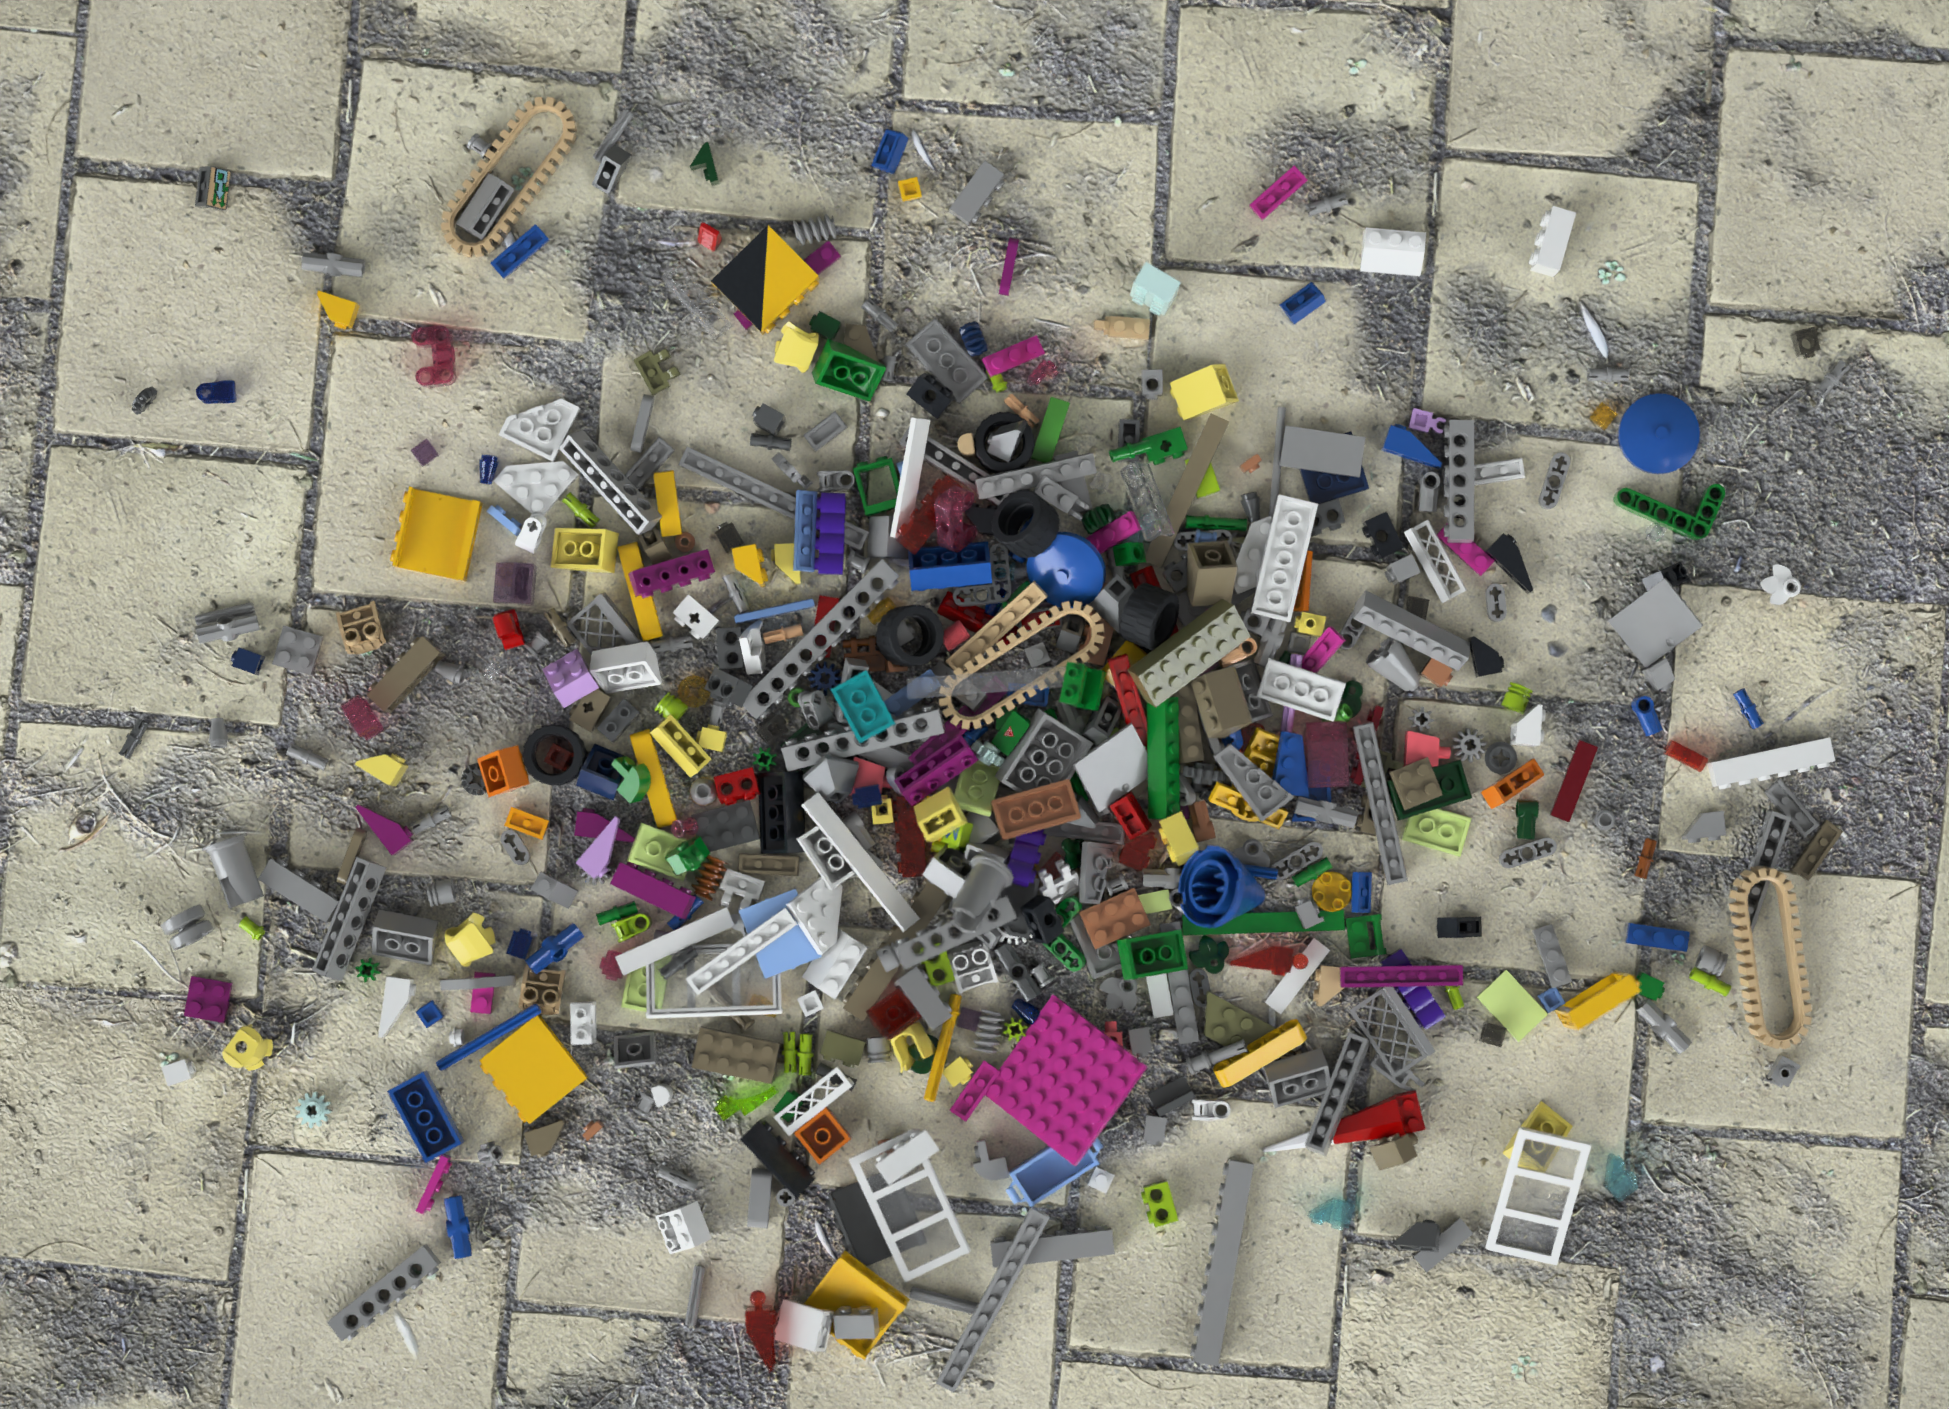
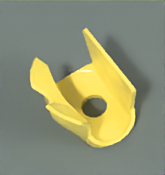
M789 321L781 329V332L784 334L782 340L776 342L774 361L797 367L802 373H805L809 369L819 344L818 333H807Z
M472 913L458 927H452L445 931L446 945L464 967L470 966L471 962L492 954L493 949L490 945L496 943L493 929L491 927L484 929L481 924L485 918L477 913Z
M919 1022L903 1028L889 1038L894 1054L900 1063L901 1073H903V1069L908 1071L916 1061L908 1049V1035L913 1038L923 1059L936 1052L935 1046Z
M252 1024L240 1027L223 1050V1058L232 1067H244L248 1071L256 1070L264 1065L262 1059L265 1056H271L273 1050L272 1039H262L261 1035L252 1028ZM241 1041L247 1044V1050L244 1053H239L236 1050Z

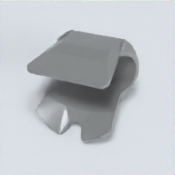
M993 811L990 817L973 812L966 814L967 821L973 824L969 843L994 844L1002 839L999 827L995 824L996 818Z

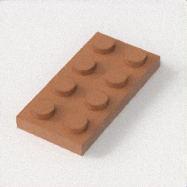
M1069 779L991 800L1002 840L1081 819Z

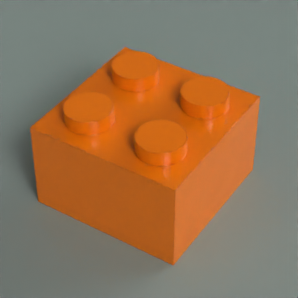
M518 745L497 750L477 759L488 797L508 793L530 784Z
M825 1107L794 1132L819 1165L852 1138L828 1107Z

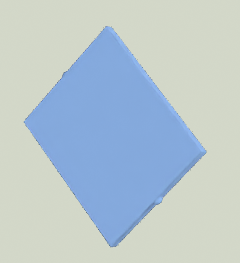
M796 888L739 910L747 933L749 934L782 909L787 908L786 904L798 895ZM798 923L756 953L765 979L822 957V955H818Z

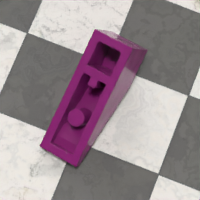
M363 805L355 807L391 855H396L414 841L411 837L413 833L408 826L403 827L402 824Z
M583 808L582 812L577 811L574 836L597 838L611 821L600 814H595V809ZM618 827L615 840L634 842L635 837Z

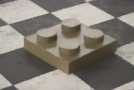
M1428 757L1390 772L1404 810L1443 795Z

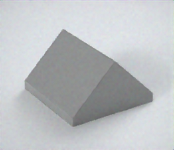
M892 516L869 517L867 557L907 559L909 538H894L890 536L893 523Z
M654 1031L614 1036L615 1069L658 1063Z

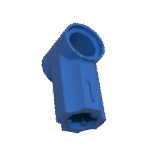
M1648 696L1635 697L1631 707L1639 719L1645 736L1653 735L1663 730L1654 710L1653 700ZM1642 699L1647 704L1643 711L1639 708V702Z

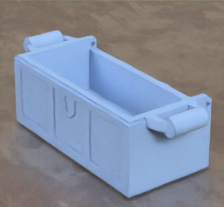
M1097 1137L1092 1144L1096 1152L1093 1153L1091 1148H1089L1077 1166L1072 1165L1048 1145L1009 1170L1013 1181L1005 1191L1014 1204L1027 1201L1030 1207H1034L1035 1204L1055 1193L1058 1189L1077 1179L1094 1166H1098L1100 1163L1096 1156L1100 1149L1103 1148V1145ZM1013 1185H1017L1020 1192L1024 1196L1023 1199H1020V1197L1014 1190Z

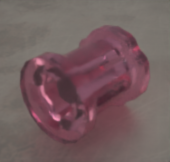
M692 817L685 819V821L675 820L671 825V830L676 838L684 837L686 834L691 836L698 832V824L696 819Z

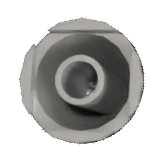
M1389 637L1380 643L1382 647L1377 651L1374 649L1370 653L1366 663L1370 668L1404 691H1414L1420 685V676L1401 642Z

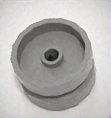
M201 904L175 915L160 925L165 935L179 932L169 941L174 951L201 940L214 930L209 920L196 923L205 915Z

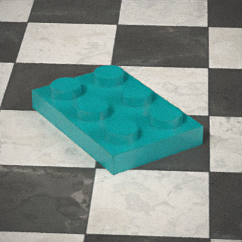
M867 670L831 689L860 744L896 724Z

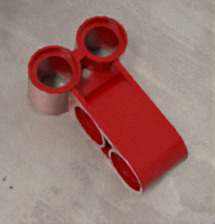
M515 609L494 614L495 617L492 619L497 636L502 640L504 649L509 650L525 645Z

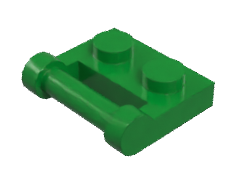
M1382 914L1345 918L1350 959L1387 954V950L1384 948L1380 920H1382ZM1370 921L1373 923L1376 949L1370 950L1367 922Z

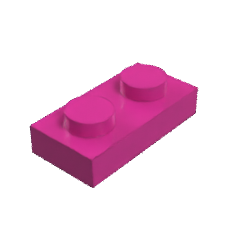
M474 973V978L496 976V973ZM494 987L473 989L470 1012L492 1014Z

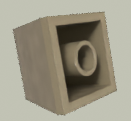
M1228 541L1188 543L1187 595L1192 606L1214 605L1221 599L1231 603L1238 566Z

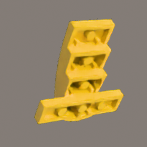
M1257 727L1244 752V756L1272 779L1280 736ZM1217 782L1208 798L1209 802L1231 810L1234 815L1242 820L1249 822L1259 821L1276 829L1281 828L1289 813L1287 809L1281 807L1264 821H1260L1233 783L1230 787Z

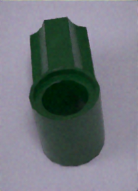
M1517 799L1516 817H1518L1516 839L1535 840L1536 818H1538L1539 813L1538 800Z

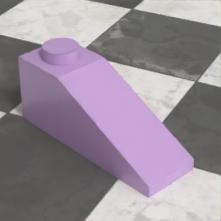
M617 816L613 818L576 862L594 879L598 876L602 878L609 870L607 865L610 863L620 823V818Z

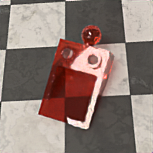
M1269 945L1229 959L1227 964L1270 970L1273 975L1285 976V973H1291V965L1298 970L1305 969L1308 965V958L1301 953L1293 957V948Z
M755 1290L750 1294V1302L754 1306H748L745 1311L746 1333L768 1371L774 1372L776 1363L773 1325L776 1322V1310H772V1305H763L766 1301L765 1293L761 1290Z

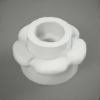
M455 1027L449 1033V1041L451 1044H454V1047L464 1045L465 1035L463 1029Z

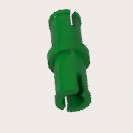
M1146 439L1134 444L1126 443V446L1109 450L1111 461L1115 462L1125 458L1133 459L1136 455L1151 452L1152 448L1150 441Z
M1325 857L1312 866L1308 865L1307 869L1292 876V879L1299 888L1312 879L1316 880L1317 876L1333 867L1328 858Z
M635 901L618 907L615 905L610 910L596 913V916L601 926L615 920L620 921L623 917L637 914L638 910Z

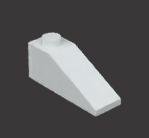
M394 976L386 977L378 1037H386L410 1002L411 996H415L416 984H413L414 979Z

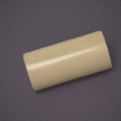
M971 433L963 434L958 439V452L964 458H973L975 456L973 435Z

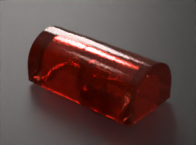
M1672 739L1669 740L1664 750L1665 755L1698 772H1701L1708 762V758Z

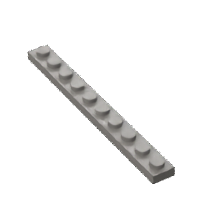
M686 448L678 464L679 466L795 520V497L692 448ZM817 509V517H820L821 509ZM845 521L844 543L861 551L869 532Z
M1031 1206L941 1371L936 1384L952 1392L956 1391L1046 1226L1050 1215Z

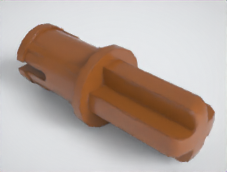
M1649 838L1645 839L1641 856H1638L1640 859L1634 876L1647 879L1650 864L1654 861L1652 858L1657 841Z

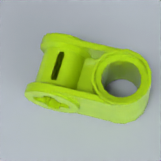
M640 913L615 922L611 926L615 928L618 935V943H621L648 930L652 925V920L648 914ZM639 917L646 919L647 923L644 928H640L637 925Z

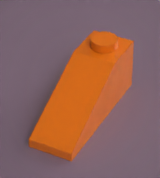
M1533 758L1481 791V794L1490 808L1493 809L1511 799L1545 774Z

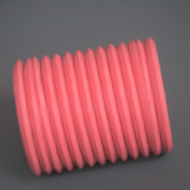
M960 620L944 630L943 644L949 652L970 638L969 633Z

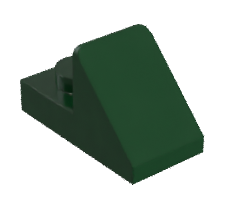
M705 142L691 163L690 169L696 170L707 167V169H703L705 179L714 186L719 184L709 142Z

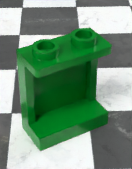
M1067 662L1059 702L1082 709L1099 711L1106 671L1092 669L1084 664Z

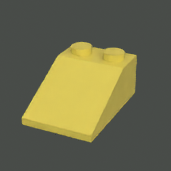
M555 528L551 568L615 573L619 533L607 529Z
M1541 1101L1520 1127L1567 1137L1573 1126ZM1518 1130L1513 1135V1137L1511 1138V1140L1509 1141V1143L1503 1151V1154L1506 1155L1509 1159L1512 1154ZM1525 1138L1518 1166L1545 1172L1561 1146Z

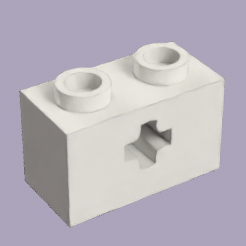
M689 594L673 611L676 615L674 620L682 627L685 624L691 628L689 633L698 640L700 637L705 640L720 623L717 618ZM692 614L695 615V616L699 614V617H698V619L700 620L699 623H696V622L691 623V622H692V618H691V615H692Z

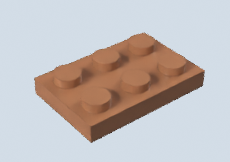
M1135 888L1079 912L1094 949L1151 925Z

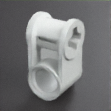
M534 513L526 519L517 537L516 546L533 554L536 552L547 524L543 514Z
M1192 1100V1103H1194V1116H1192V1120L1225 1119L1230 1115V1105L1225 1100ZM1219 1104H1224L1227 1107V1112L1224 1115H1219L1215 1111ZM1200 1105H1202V1114H1200Z

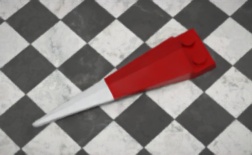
M1416 1090L1395 1094L1341 1118L1331 1144L1380 1139L1385 1136L1388 1138L1396 1133L1404 1135L1425 1130ZM1310 1131L1264 1147L1262 1152L1306 1148L1304 1145Z

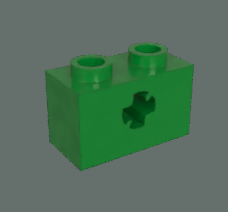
M1181 426L1141 440L1148 439L1150 441L1152 451L1145 454L1148 463H1154V466L1166 462L1165 459L1173 457V459L1185 456L1184 452L1188 450ZM1164 442H1166V445H1170L1168 452L1160 449Z

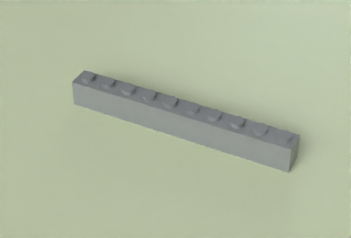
M1228 1159V1163H1224L1222 1175L1226 1176L1224 1183H1221L1219 1188V1195H1222L1221 1203L1216 1205L1215 1215H1218V1221L1213 1223L1212 1235H1215L1214 1243L1209 1245L1208 1255L1211 1256L1210 1264L1206 1263L1204 1273L1208 1277L1206 1284H1202L1201 1295L1204 1296L1203 1304L1199 1303L1197 1316H1200L1199 1324H1195L1194 1336H1197L1196 1344H1192L1190 1356H1193V1361L1213 1366H1218L1254 1168V1164L1250 1162Z

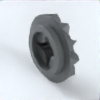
M153 386L145 388L137 395L132 403V412L138 415L149 408L157 395V390Z
M1505 742L1493 743L1487 748L1484 756L1485 765L1490 771L1497 774L1510 772L1517 762L1515 749ZM1502 749V755L1509 758V760L1502 761L1499 767L1498 760L1492 758V756L1499 755Z
M478 763L469 765L462 774L463 788L472 795L487 793L483 777L480 780L482 787L478 783L470 784L474 780V774L477 776L482 774Z

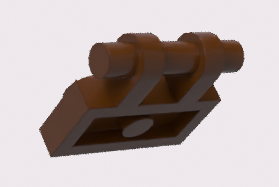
M875 635L869 636V638L857 639V637H850L849 640H843V648L851 647L852 652L844 654V663L845 658L865 660L868 664V672L886 671L885 658L880 651H876L877 637ZM869 646L870 651L858 652L857 647Z

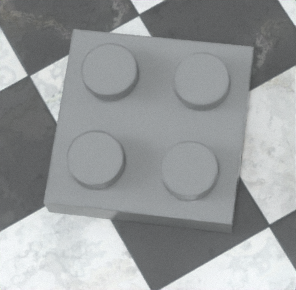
M283 625L272 664L313 675L323 636Z

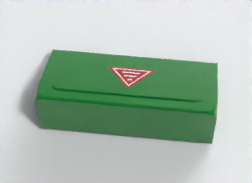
M1013 710L991 743L1006 756H1009L1030 726V720Z

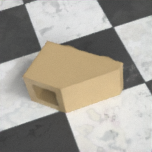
M1320 965L1319 969H1316L1315 981H1318V988L1314 989L1313 1001H1316L1317 1006H1323L1344 988L1340 987V967Z

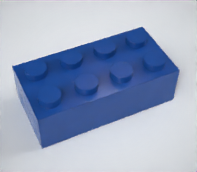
M988 541L908 549L911 591L992 583Z
M424 1071L387 1091L425 1163L465 1142L428 1071Z

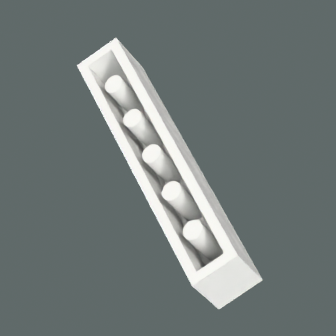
M1829 737L1707 764L1712 787L1719 786V790L1730 788L1731 783L1738 782L1739 785L1751 783L1750 779L1758 778L1759 781L1771 779L1770 775L1778 773V777L1791 775V770L1797 769L1798 773L1810 771V766L1817 765L1818 769L1829 767V762L1835 761Z

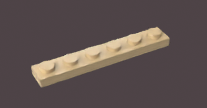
M1033 581L946 659L945 662L953 670L960 667L962 672L966 670L964 666L966 662L971 660L973 664L976 661L974 657L980 653L983 655L986 649L1000 640L1048 595Z

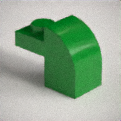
M627 756L616 758L611 765L624 777L617 791L630 804L641 801L651 784V776L645 764L635 765V762Z

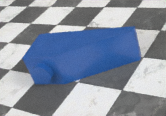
M1395 424L1388 428L1382 451L1436 469L1441 467L1442 463L1410 431H1407L1405 426Z

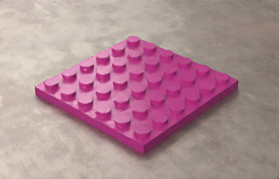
M1052 995L1026 1031V1037L1023 1036L1003 1063L999 1069L1000 1074L985 1095L1072 1165L1077 1166L1148 1066L1056 995Z

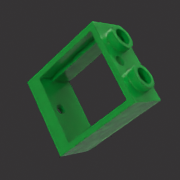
M887 456L877 458L876 462L868 464V461L856 464L857 467L853 468L866 517L895 509L897 498L868 506L860 477L862 473L889 466L896 494L898 495L899 482L892 458L888 459Z

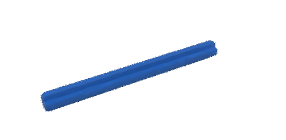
M538 1004L530 1006L436 1062L437 1067L440 1071L445 1070L542 1012Z

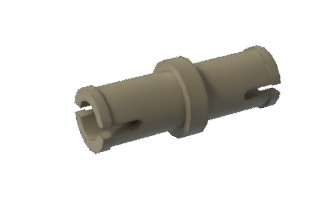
M555 608L550 609L549 613L546 612L544 617H546L553 628V633L558 635L564 647L569 648L572 644H575L576 640L567 629L568 625L561 620Z

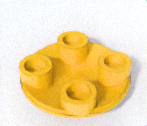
M1324 872L1318 876L1312 885V898L1322 910L1328 912L1339 911L1345 908L1351 900V883L1344 875L1338 872Z

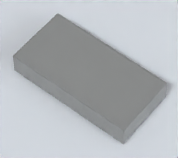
M834 411L803 436L816 452L848 427L836 411Z

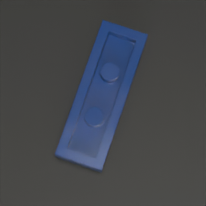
M535 224L490 264L505 279L550 240Z
M1628 923L1626 943L1687 952L1690 932Z

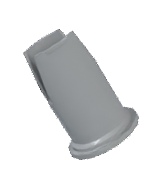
M247 833L202 848V851H206L210 855L229 909L264 896L244 843V836H247Z
M976 855L971 859V871L952 906V910H956L952 924L964 932H977L990 913L1003 888L1010 886L1014 879L1012 872L1004 863L987 855Z

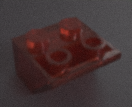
M1149 832L1125 843L1117 863L1138 871H1142L1143 868L1147 869L1151 858L1147 856L1150 849L1154 850L1158 839L1154 837L1155 833Z

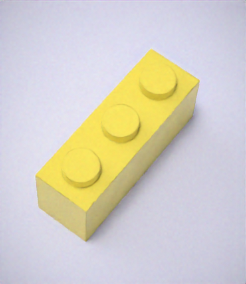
M672 715L663 719L650 732L654 739L689 777L698 773L712 760Z

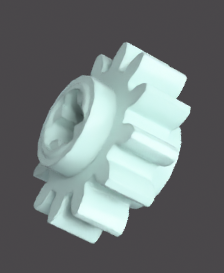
M976 740L971 746V749L977 753L978 760L987 766H991L993 763L1001 767L1005 761V758L999 754L1000 750L988 741H985L983 744Z
M314 1092L312 1097L309 1093H306V1100L303 1098L298 1099L301 1106L295 1107L296 1110H300L296 1118H303L302 1125L309 1122V1128H312L316 1122V1125L320 1127L322 1126L321 1120H329L326 1114L331 1113L332 1110L326 1107L331 1102L323 1101L326 1095L318 1098V1092ZM310 1106H316L315 1110L317 1111V1113L311 1114L310 1112L312 1109L310 1108Z

